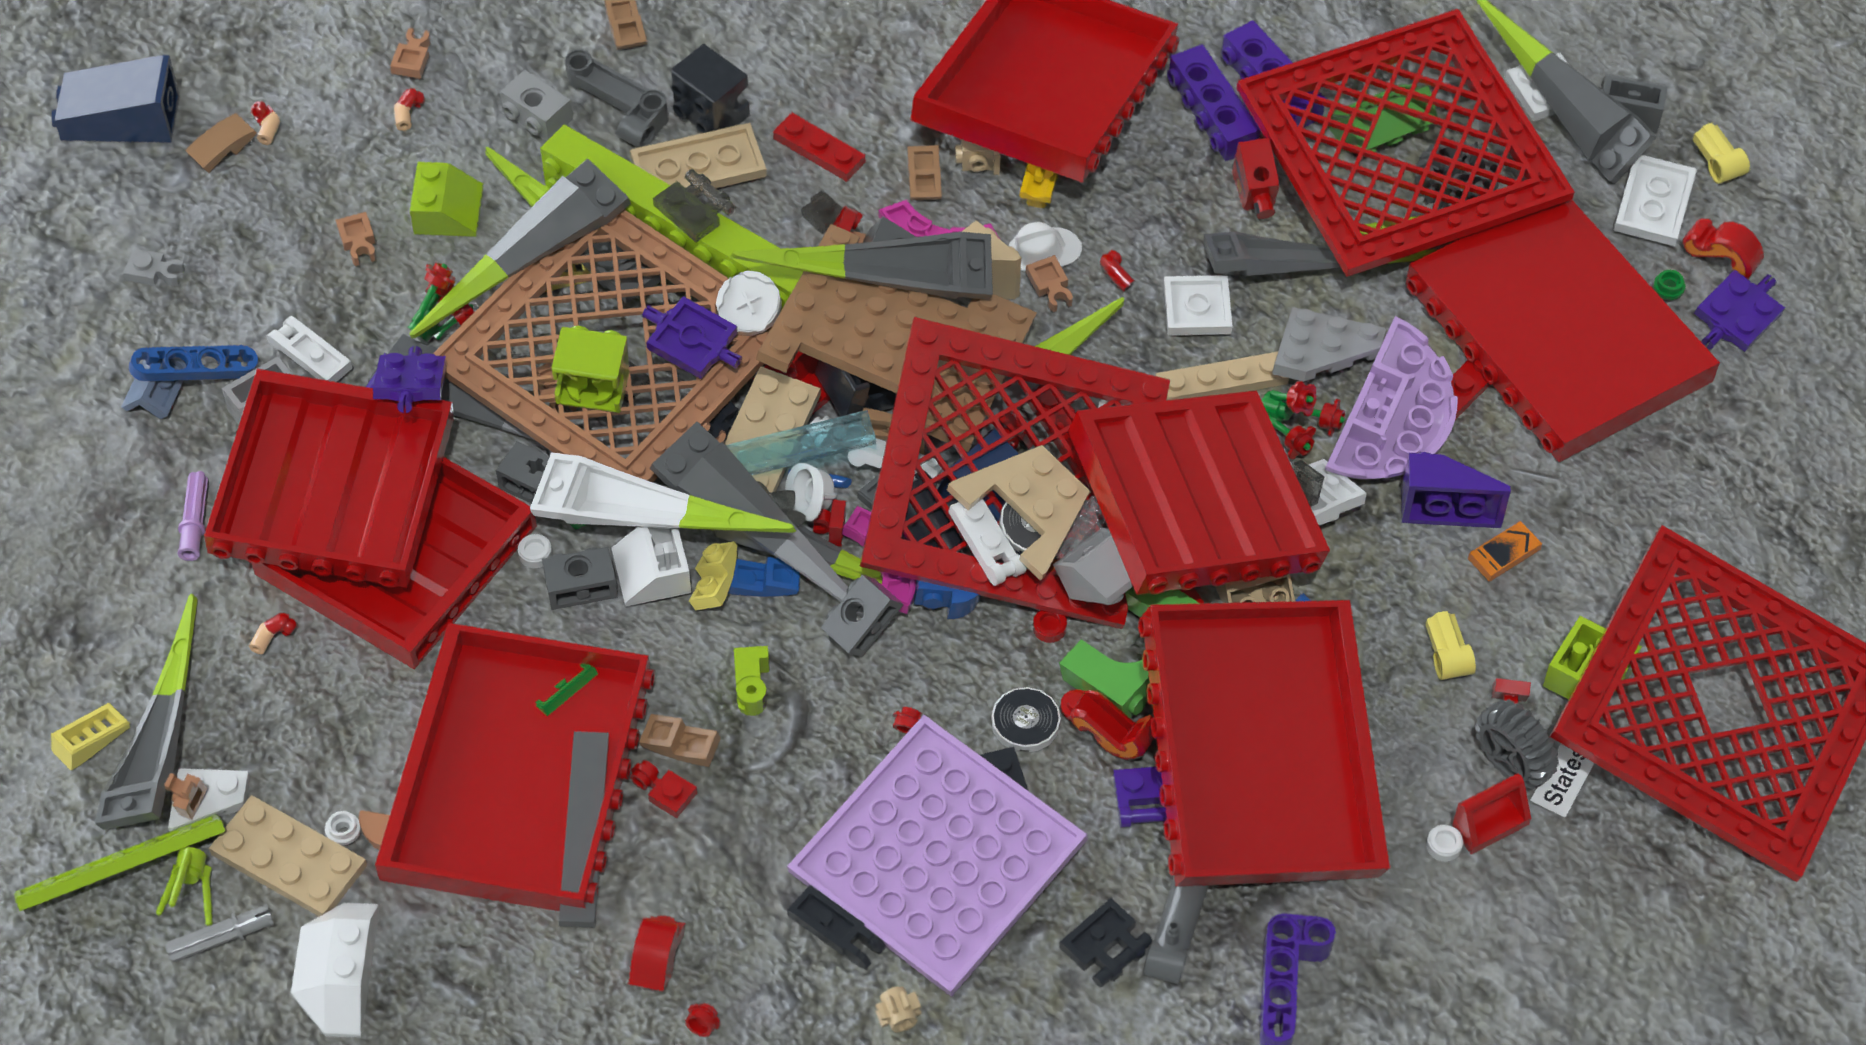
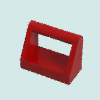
M1517 773L1458 803L1452 827L1461 833L1463 844L1471 855L1530 824L1531 813L1523 777Z

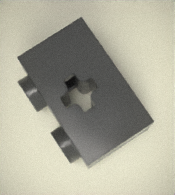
M516 441L496 469L499 489L532 504L550 456L544 454L535 446H526Z

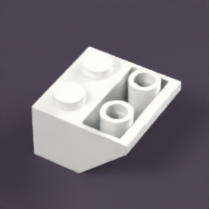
M638 526L612 547L625 607L691 593L690 573L678 528Z

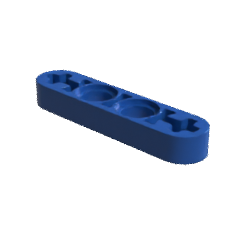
M244 345L140 348L131 356L129 371L139 381L239 379L256 368L258 356L252 348ZM207 356L216 359L219 366L209 369L202 364L201 359ZM174 357L180 358L185 362L186 368L181 370L174 369L168 361ZM242 357L247 366H242L241 362L237 361V358ZM140 360H145L146 364L150 365V368L144 369L143 364H139Z

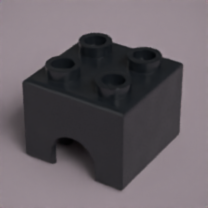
M706 44L699 46L671 69V90L674 99L673 111L680 119H688L692 122L700 133L737 126L750 116L749 102L747 101L743 105L737 102V97L748 87V75Z
M818 360L815 375L844 422L862 417L863 408L883 411L894 407L896 393Z

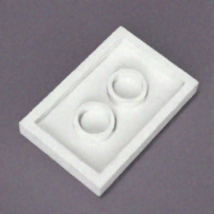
M1641 155L1632 165L1614 231L1676 246L1697 169Z

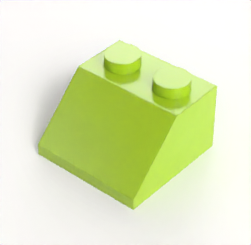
M417 162L410 205V216L414 234L477 237L484 189L483 183L450 163Z

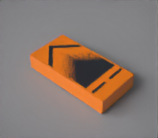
M1519 521L1471 551L1468 560L1490 582L1540 551L1542 543Z

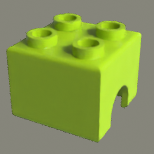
M583 326L561 327L552 363L553 379L557 380L555 389L556 404L620 413L630 373L627 336L613 330H607L603 333L589 331Z

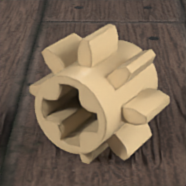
M901 986L893 987L883 992L880 996L881 1003L876 1004V1014L881 1027L890 1024L893 1032H903L912 1028L918 1022L916 1016L922 1014L920 1011L922 1006L916 992L907 994L906 989Z

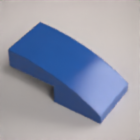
M767 557L765 564L736 559L734 576L728 594L761 597L794 595L799 591L800 572L779 558Z

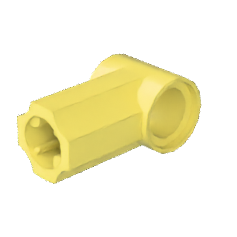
M1713 123L1706 124L1694 134L1693 141L1708 161L1709 173L1716 183L1720 184L1749 173L1750 163L1745 151L1741 148L1734 149L1717 125L1714 126Z
M1443 611L1428 618L1425 626L1434 649V667L1438 678L1444 680L1475 674L1476 663L1471 646L1464 643L1455 614Z

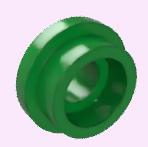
M1670 269L1664 270L1657 275L1653 283L1655 292L1666 300L1680 298L1686 288L1683 276L1678 271Z

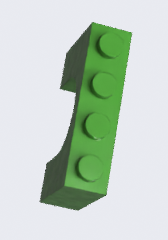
M1131 587L1125 592L1128 609L1139 617L1144 614L1150 605L1199 604L1179 589L1164 591L1160 594L1146 593L1136 595L1134 588ZM1081 639L1059 662L1062 678L1065 682L1075 689L1101 692L1129 718L1139 714L1145 707L1147 702V686L1150 681L1149 673L1144 670L1142 660L1131 663L1114 661Z

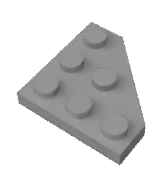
M1292 307L1275 360L1273 375L1307 381L1314 379L1316 373L1327 369L1332 373L1353 366V361L1364 357L1368 361L1375 359L1384 341L1386 328L1375 326L1371 323L1344 319L1340 316H1330L1308 309Z

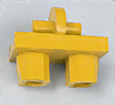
M1028 163L1020 189V198L1027 199L1028 206L1045 208L1046 203L1051 202L1058 174Z

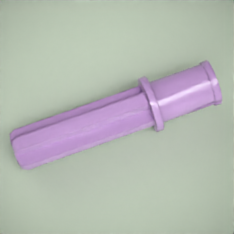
M202 471L191 472L188 475L183 521L178 526L181 536L177 554L186 561L198 559L200 556L201 536L205 533L203 516L208 478Z

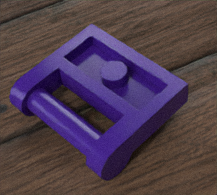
M1156 767L1118 769L1113 771L1120 828L1131 827L1133 823L1159 822L1167 819L1166 807L1130 810V806L1161 804L1159 794L1163 783L1161 772H1158Z

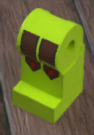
M768 646L734 648L738 708L745 715H759L767 707L766 686L760 678V673L770 672Z

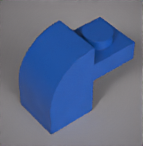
M917 581L914 605H923L930 609L947 607V619H957L971 613L978 605L981 595Z

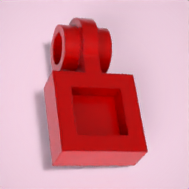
M643 760L641 763H636L631 769L630 779L637 787L646 790L648 787L653 788L648 794L649 802L676 819L698 794L697 786L671 770H668L661 779L657 778L659 770L649 761Z

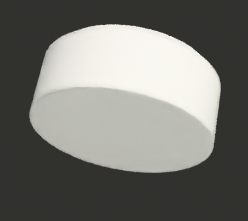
M531 534L524 537L518 544V555L521 563L528 568L543 567L542 559L552 556L550 541L545 536L539 534Z
M1436 826L1428 835L1427 851L1438 861H1452L1461 853L1463 838L1461 833L1452 826Z

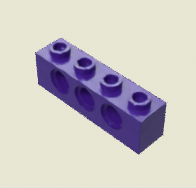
M1254 20L1223 35L1222 58L1227 65H1231L1236 70L1241 79L1293 63ZM1319 91L1318 96H1319V97H1322V98H1325V97L1322 95V93ZM1293 97L1290 106L1306 110L1309 101ZM1314 103L1311 113L1323 116L1325 106ZM1291 114L1297 126H1299L1302 117ZM1307 119L1304 128L1315 123V121Z
M1203 44L1170 56L1169 70H1167V78L1170 85L1177 88L1181 94L1184 106L1191 109L1195 115L1198 127L1201 130H1205L1210 138L1212 148L1216 152L1219 151L1225 162L1235 158L1239 142L1260 139V128Z

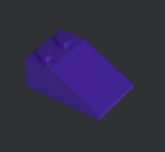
M1428 452L1409 453L1401 488L1402 523L1502 528L1511 486L1445 455Z

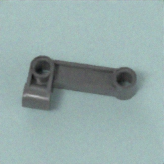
M575 49L566 55L565 67L570 86L578 90L584 89L627 113L621 120L615 135L638 148L650 145L653 138L668 123V108L664 93L656 89H648L598 62L586 50Z

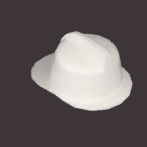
M1031 222L1024 225L1019 230L1017 236L1009 243V246L1014 247L1020 254L1021 271L1025 272L1026 265L1053 255L1056 256L1061 267L1072 264L1079 258L1082 252L1081 241L1077 235L1067 229L1051 227L1042 222Z
M798 463L793 466L788 474L785 485L786 502L790 511L807 521H814L821 509L827 510L832 504L833 499L837 498L831 476L824 470L815 468L807 463Z

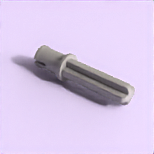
M263 904L261 907L237 916L235 913H232V918L167 942L166 950L172 962H176L240 938L242 941L247 934L273 926L274 921L271 918L268 905Z

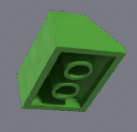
M1399 84L1397 86L1410 90L1412 85ZM1417 85L1416 92L1431 96L1429 85ZM1385 91L1377 93L1373 96L1382 99ZM1391 91L1387 101L1403 106L1407 96ZM1412 98L1408 108L1424 112L1428 103ZM1363 101L1359 110L1375 115L1379 105ZM1357 102L1348 106L1354 108ZM1432 105L1429 114L1438 117L1436 108ZM1384 107L1366 149L1376 152V146L1383 143L1385 145H1392L1401 142L1403 135L1410 132L1412 134L1425 132L1430 129L1429 124L1432 123ZM1336 110L1331 119L1348 124L1351 115ZM1356 117L1352 126L1368 131L1372 122ZM1328 126L1335 138L1341 140L1344 131ZM1349 133L1345 142L1362 147L1365 138Z

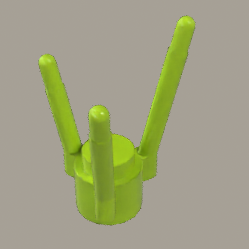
M185 847L178 851L176 864L172 867L171 876L156 909L157 915H162L168 901L170 907L176 905L183 883L195 884L198 882V879H202L205 924L207 926L212 925L210 888L212 867L205 865L207 856L205 852L193 847Z

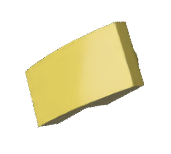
M734 541L722 544L714 543L703 551L702 557L695 567L701 576V580L697 583L696 589L689 599L695 611L723 605L730 589L736 566L737 545Z

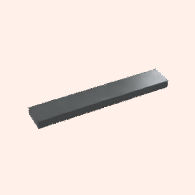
M574 732L561 890L578 893L605 795L609 733ZM595 871L592 881L594 883L599 882L598 871ZM597 888L594 904L587 903L585 909L560 904L559 927L595 928Z

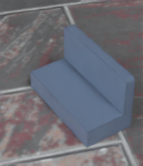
M174 357L168 361L174 369L181 370L186 368L185 362L180 358ZM143 360L141 364H143L144 369H149L150 365H147L146 361ZM134 378L121 408L128 411L140 405L157 418L162 419L168 416L184 380L139 381Z

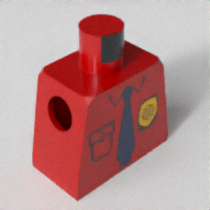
M1263 138L1239 142L1232 175L1244 210L1255 209L1258 219L1270 218L1275 214L1273 205H1275L1279 189V180L1270 139Z

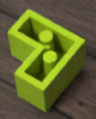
M1579 616L1550 662L1543 687L1569 699L1606 628ZM1638 645L1634 654L1640 653L1642 647ZM1628 664L1621 680L1628 679L1631 675L1632 669L1630 664Z

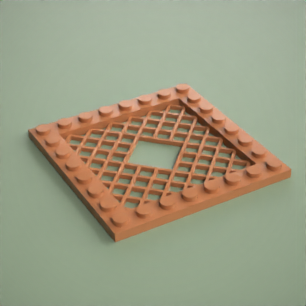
M623 210L608 224L565 245L509 277L433 354L436 356H446V379L553 453L582 456L653 483L658 476L650 470L651 464L697 421L702 426L706 422L709 423L751 379L760 366L764 365V363L756 360L761 345L772 327L763 333L753 336L737 334V337L733 338L729 345H733L730 350L742 356V361L736 369L722 360H718L702 379L696 377V380L678 382L677 370L682 368L673 363L652 364V352L647 349L646 342L649 339V333H654L657 325L648 326L647 319L642 317L648 365L629 367L630 373L625 394H628L629 407H622L620 413L602 410L587 411V408H582L583 411L564 413L563 405L558 404V413L546 405L544 402L555 401V394L539 395L538 383L556 382L557 385V380L553 379V375L537 376L536 364L553 362L559 335H556L555 323L573 321L574 326H578V321L642 315L646 308L645 295L662 293L664 305L651 307L666 313L676 306V304L669 305L667 293L685 291L686 298L691 300L692 295L701 301L695 303L704 308H710L711 312L715 314L716 312L718 313L716 307L718 291L729 278L626 210ZM611 242L612 253L594 255L593 243ZM616 245L626 252H617ZM589 247V255L580 256ZM636 258V270L619 271L618 260ZM613 260L614 272L596 273L595 262ZM590 262L591 274L573 276L572 264ZM641 262L650 268L641 269ZM568 268L569 276L560 277L561 274ZM660 275L662 286L644 288L642 276ZM638 277L639 288L621 290L620 278ZM615 279L616 291L598 292L597 281ZM666 279H668L675 285L666 286ZM592 281L593 293L575 294L574 283ZM569 283L571 295L552 297L551 285ZM547 290L548 297L539 298ZM640 296L641 307L623 309L622 297ZM617 298L618 310L600 311V299ZM594 300L595 312L577 313L576 302ZM571 302L572 314L554 316L553 304ZM549 305L550 316L531 318L530 306ZM526 311V319H518ZM532 325H551L550 336L533 337ZM527 326L528 338L510 339V327ZM505 332V340L496 341ZM552 343L553 355L535 356V344ZM529 345L530 357L512 359L511 347ZM506 347L507 359L489 361L488 349ZM482 354H483V357H484V361H482V360L479 358ZM531 364V377L514 378L513 366ZM508 367L509 378L494 368ZM672 370L673 382L655 384L653 372ZM649 372L650 385H631L630 374ZM533 384L534 396L519 385ZM693 388L680 401L679 389ZM674 390L675 402L657 404L656 391ZM651 392L652 404L634 406L633 394ZM672 410L659 423L658 411ZM653 412L655 424L636 426L635 413ZM630 414L631 426L613 428L611 416ZM607 416L608 429L589 430L588 418ZM583 419L585 431L570 420ZM651 432L638 445L637 433ZM632 434L633 446L615 448L614 435ZM609 436L610 448L594 437ZM624 454H630L626 459L620 456Z

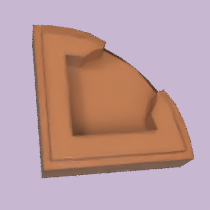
M360 810L359 823L361 831L371 845L379 850L390 815Z

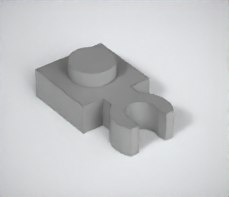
M134 248L123 271L125 281L156 286L158 279H161L170 286H179L178 275L171 273H184L185 268L180 260L171 259L166 261L162 253Z

